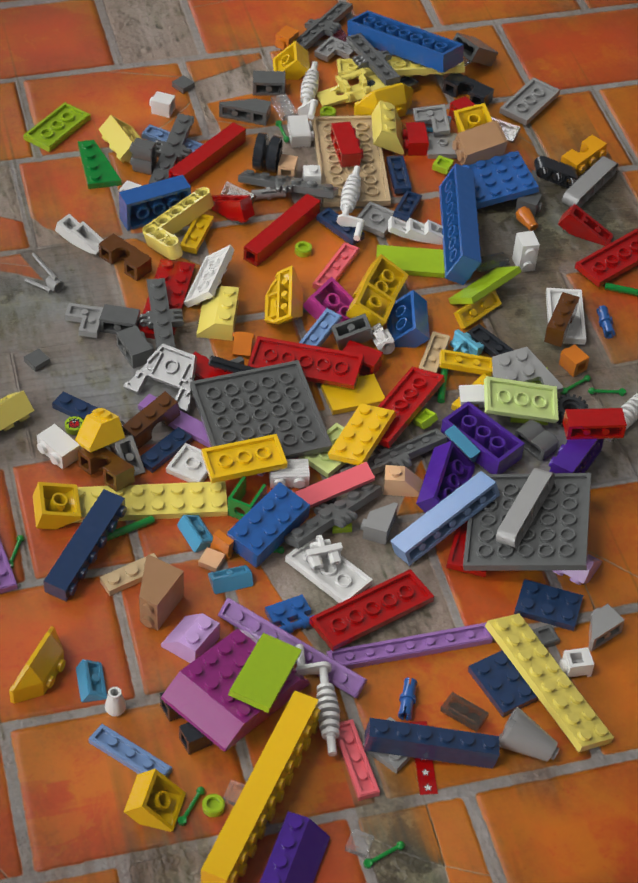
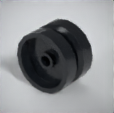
M258 133L253 150V169L262 171L266 165L268 172L277 173L283 149V137L273 135L269 142L267 134Z

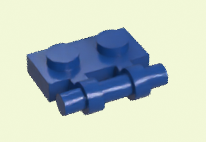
M303 594L265 607V614L269 621L276 626L281 625L280 628L290 634L294 632L293 630L310 627V617L314 616H308L311 614V608Z

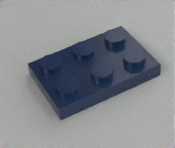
M524 579L514 614H520L524 618L574 631L584 595Z
M503 650L468 666V672L502 717L511 714L516 707L522 709L538 701L536 694Z

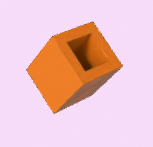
M287 25L276 33L275 47L281 50L287 48L299 37V30Z
M574 344L561 351L559 365L572 377H575L587 370L590 357Z

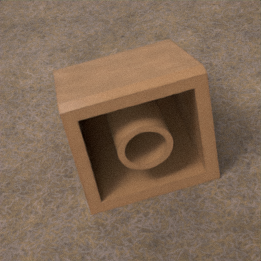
M494 120L457 133L452 147L462 166L476 163L479 160L492 159L494 156L504 155L508 141L498 120Z
M148 554L145 560L139 595L140 622L146 627L159 630L184 597V571Z

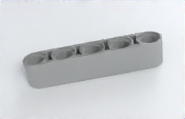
M605 156L601 157L564 193L562 203L570 207L575 203L578 207H581L616 173L619 164Z
M538 468L533 469L498 528L496 542L515 548L519 546L554 485L555 473Z

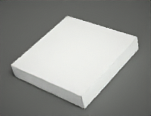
M185 443L166 467V473L189 483L204 482L208 472L201 455V449Z

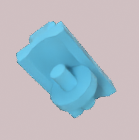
M459 329L454 331V337L449 344L454 348L453 351L473 355L482 354L484 349L482 343H476L472 340L469 333H463Z

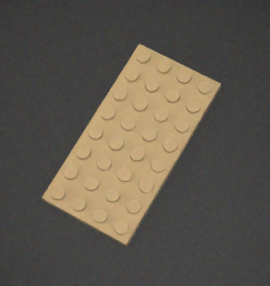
M372 115L314 116L311 122L314 132L317 165H320L321 184H332L333 187H339L338 195L333 199L322 197L323 207H340L343 186L348 176L353 173L355 167L341 168L330 137L331 123L351 121L352 127L356 130V138H359L360 149H363L364 155L363 159H361L359 173L361 177L360 197L355 207H365L369 202L380 206H390L391 198L382 148L373 145Z

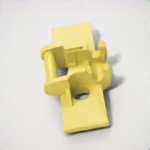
M360 68L356 72L335 76L338 85L317 92L316 96L322 107L334 106L344 102L349 103L360 100L371 91L390 85H385L376 74L366 76L365 70ZM359 77L358 84L353 86L349 85L348 80H352Z

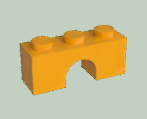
M590 135L582 141L580 152L573 149L562 155L561 163L574 167L578 175L583 174L585 170L592 167L601 157L606 156L607 143L594 135Z

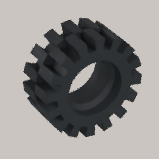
M566 394V397L564 395H561L560 398L558 397L559 420L557 424L562 423V427H564L565 409H588L585 399L582 400L580 396L576 398L575 394L572 397L570 394Z

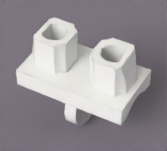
M380 323L371 327L374 334V339L372 340L378 350L384 354L392 353L395 349V344L388 329L384 330Z
M317 535L316 542L310 543L311 549H307L306 555L303 556L304 561L309 562L312 570L322 568V558L328 557L330 566L339 565L342 561V543L331 544L330 539L323 540L322 535Z

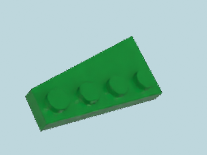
M95 140L78 141V149L88 189L121 186L122 180Z

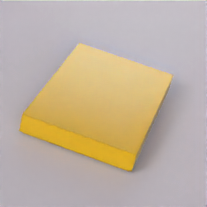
M374 374L358 377L355 389L321 384V390L332 415L356 411L361 403L378 406L385 398Z

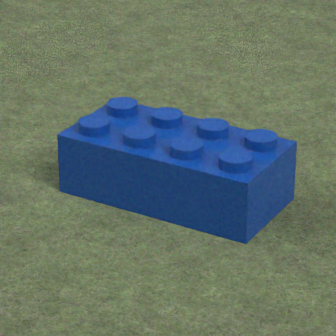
M183 175L121 191L119 192L120 220L127 231L144 227L191 194V186Z
M279 482L227 532V536L234 540L233 550L257 568L285 541V535L298 528L309 517L310 504Z

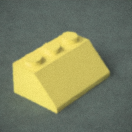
M380 100L372 113L373 145L403 155L404 143L401 119L394 105Z
M110 115L99 128V131L103 135L102 138L110 144L109 148L117 153L116 157L122 162L127 161L130 163L132 157L130 145L136 138H142L131 125Z
M220 286L216 289V294L213 298L202 301L196 337L233 341L232 335L235 329L239 304V287Z
M24 390L8 394L0 399V431L11 429L14 427V422L18 420L22 422L30 417L29 414L34 411Z

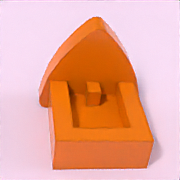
M233 332L232 355L250 357L255 334Z
M218 529L213 534L210 547L213 550L224 553L225 559L230 560L234 552V540Z

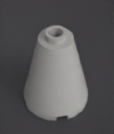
M516 707L507 720L503 732L499 735V747L546 762L549 759L554 760L559 751L557 747L558 742L524 711Z

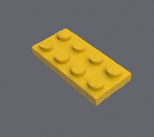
M361 403L329 450V459L357 466L367 462L396 417L395 411Z
M277 434L201 449V455L211 484L287 468L288 464Z

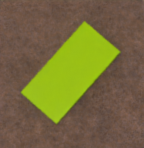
M64 102L23 135L24 140L50 152L91 119V114Z
M377 245L376 259L382 254L412 276L445 278L444 254L441 249Z
M520 266L497 267L450 297L449 302L452 305L474 304L522 272Z
M263 633L229 690L228 695L269 713L299 659L302 649Z

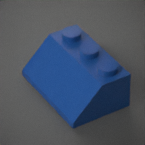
M414 290L395 301L387 319V329L394 339L395 347L416 348L430 339L427 301Z

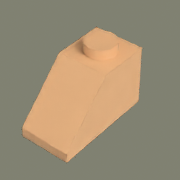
M385 465L383 495L419 496L423 484L421 478L405 466Z

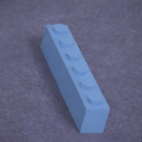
M482 471L471 477L435 507L427 511L400 534L396 535L390 541L394 553L410 566L500 496L496 482Z

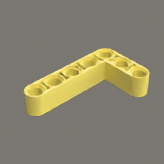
M207 187L197 189L144 226L142 232L147 245L168 259H179L183 252L179 239L174 234L213 207L214 202L210 189Z

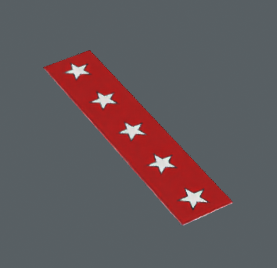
M427 721L409 722L411 724L427 726ZM415 758L420 795L438 794L433 760Z

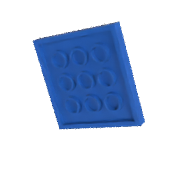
M518 151L509 152L502 156H494L484 161L479 160L470 165H462L473 170L477 209L539 192V186Z

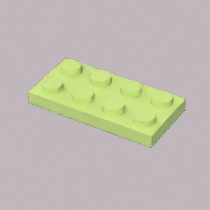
M485 377V413L556 423L559 420L556 386Z

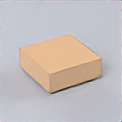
M207 547L198 561V566L216 572L225 560V554Z

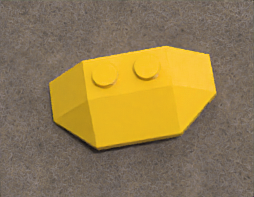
M398 83L373 90L364 96L361 101L355 103L354 116L372 115L380 100L394 105L399 117L405 116L412 103L413 89L404 83Z
M290 266L277 272L276 279L272 282L265 295L264 320L266 323L283 324L303 316V289L295 268Z
M51 626L16 681L10 687L11 703L15 704L44 695L47 689L53 686L58 672H62L66 661L64 660L63 648L55 627Z

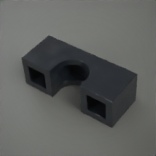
M450 73L443 80L442 92L454 98L460 94L470 95L469 100L475 105L485 103L487 107L492 102L494 89L460 73Z
M164 692L160 693V706L169 722L179 718L185 719L161 699ZM187 722L179 726V739L189 755L212 745V741L191 723Z

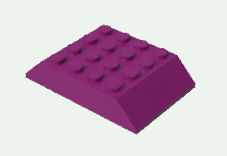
M238 628L180 670L161 696L165 703L224 752L290 700L294 691L301 692L310 685V681L301 674H298L293 668L269 713L229 696V690L259 641L249 632Z

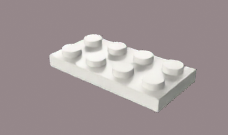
M231 245L205 257L184 300V304L188 308L193 305H199L202 301L209 300L215 296L216 289L220 285L221 278L227 271L228 263L232 260V255L235 251Z
M546 288L548 323L562 292L580 297L576 315L572 324H569L563 343L585 345L586 330L582 290Z
M316 538L300 549L295 548L285 556V562L338 603L362 593L372 585L373 579L343 556H341V563L330 566L328 557L322 558L323 567L312 570L309 562L304 561L303 556L306 555L307 549H311L310 543L316 542Z

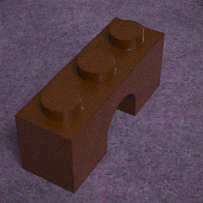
M114 233L99 243V257L111 265L117 261L124 260V273L134 280L138 281L152 271V258Z
M562 292L547 325L544 342L562 347L569 324H572L576 315L580 297Z
M164 391L122 426L124 435H132L137 449H140L152 439V430L159 422L168 426L181 415L178 401Z
M106 447L91 453L84 448L78 451L79 467L90 475L103 471L104 484L116 492L135 482L134 466Z

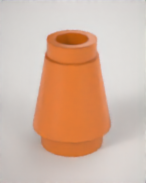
M526 206L519 208L515 213L516 219L529 231L536 230L538 224L530 208Z

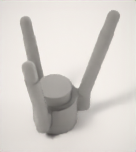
M32 253L35 260L50 276L45 281L47 286L25 278V282L44 289L48 293L52 291L54 293L60 292L64 287V282L35 253Z

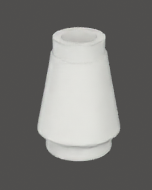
M118 687L109 689L105 703L106 712L114 717L122 715L126 710V702L121 689Z

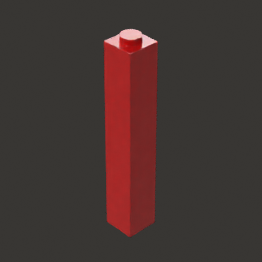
M234 122L169 169V178L183 175L187 182L191 184L246 142V128Z
M309 194L304 195L244 246L243 259L258 267L320 213L321 200Z

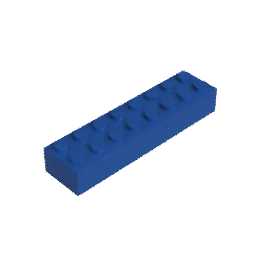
M366 11L347 21L348 36L361 33L374 48L380 51L387 50L391 55H396L415 64L432 68L440 73H444L463 62L464 44L371 11Z
M455 163L439 186L441 224L443 226L445 279L464 285L467 280L471 279L476 268L480 267L482 259L480 254L481 247L479 243L480 235L478 231L479 223L477 220L478 212L476 208L473 170Z

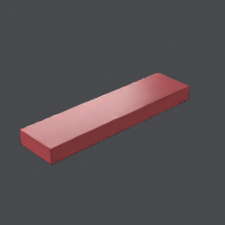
M344 242L313 282L312 288L318 290L331 277L338 282L360 253V248Z
M365 462L298 490L295 494L309 503L310 508L375 481V476L368 463Z
M353 719L340 722L339 737L336 741L358 801L380 796L378 784Z

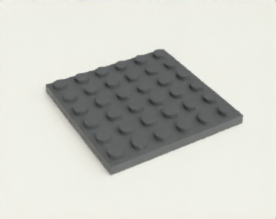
M299 360L190 382V388L211 447L277 434L286 459L326 452L332 447Z
M555 473V482L517 548L496 542V534L530 474H486L496 482L500 496L468 520L463 560L464 571L587 570L591 473Z

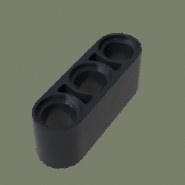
M539 156L534 161L536 175L541 179L568 189L578 180L577 170L572 166L546 156Z

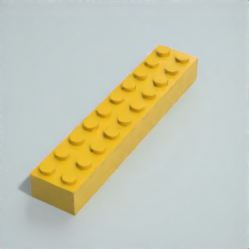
M294 691L201 868V883H237L238 878L245 875L248 867L247 861L249 857H254L257 850L256 843L258 839H263L267 828L265 825L267 821H272L276 811L274 808L276 803H281L285 793L284 788L286 785L289 786L293 779L294 773L292 772L294 768L300 766L303 750L307 751L309 748L311 734H315L318 730L319 722L317 720L321 712L318 709V699L298 691Z

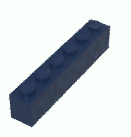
M103 489L43 581L46 593L64 601H67L70 595L73 596L75 594L80 579L83 580L88 571L87 568L96 561L100 548L103 549L105 547L107 537L117 527V521L119 518L124 517L127 511L124 497Z
M370 718L365 730L364 751L491 769L494 768L500 755L499 736L377 718Z

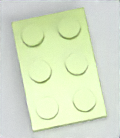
M335 423L327 430L332 446L344 429L338 423ZM329 451L299 457V459H308L309 466L326 478L331 477L346 464L345 462L329 459Z

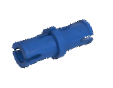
M599 306V309L597 308L596 311L604 337L607 339L613 338L616 334L613 328V319L609 316L606 306Z
M410 678L404 679L403 692L399 697L401 704L398 718L404 720L405 713L406 721L412 718V709L416 703L415 692L418 683L414 678L411 679V685L409 684Z

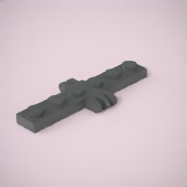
M339 1L320 19H309L304 24L307 30L295 41L308 50L323 35L333 36L341 29V24L338 22L353 10V4Z
M361 33L346 36V42L358 54L352 60L359 68L369 67L385 85H393L400 82V75L387 62L392 59V55L387 50H376Z
M178 114L167 141H155L157 146L156 157H159L149 184L168 179L169 169L175 166L177 161H181L192 153V150L184 144L194 123V116Z
M245 170L238 175V182L275 188L276 192L280 193L282 191L285 194L297 192L333 199L338 195L339 187H333L332 184L322 185L317 184L316 181L304 182L303 178H291L288 175L270 176L269 173L259 174L254 173L253 170Z
M165 278L147 279L151 311L139 315L140 326H148V328L154 330L156 350L162 344L175 348L172 327L184 325L182 309H169Z
M436 428L399 445L393 443L390 448L381 445L380 447L377 446L374 450L376 455L369 457L367 463L374 476L385 471V465L410 468L412 467V458L423 455L433 450L434 447L447 443V436ZM351 465L349 467H346L340 470V473L350 468H353L357 465Z
M370 482L349 492L348 495L334 504H320L319 507L313 510L316 516L308 519L304 524L284 536L285 543L300 549L315 539L317 535H321L334 525L344 528L352 520L354 521L358 518L355 511L383 493L382 486Z

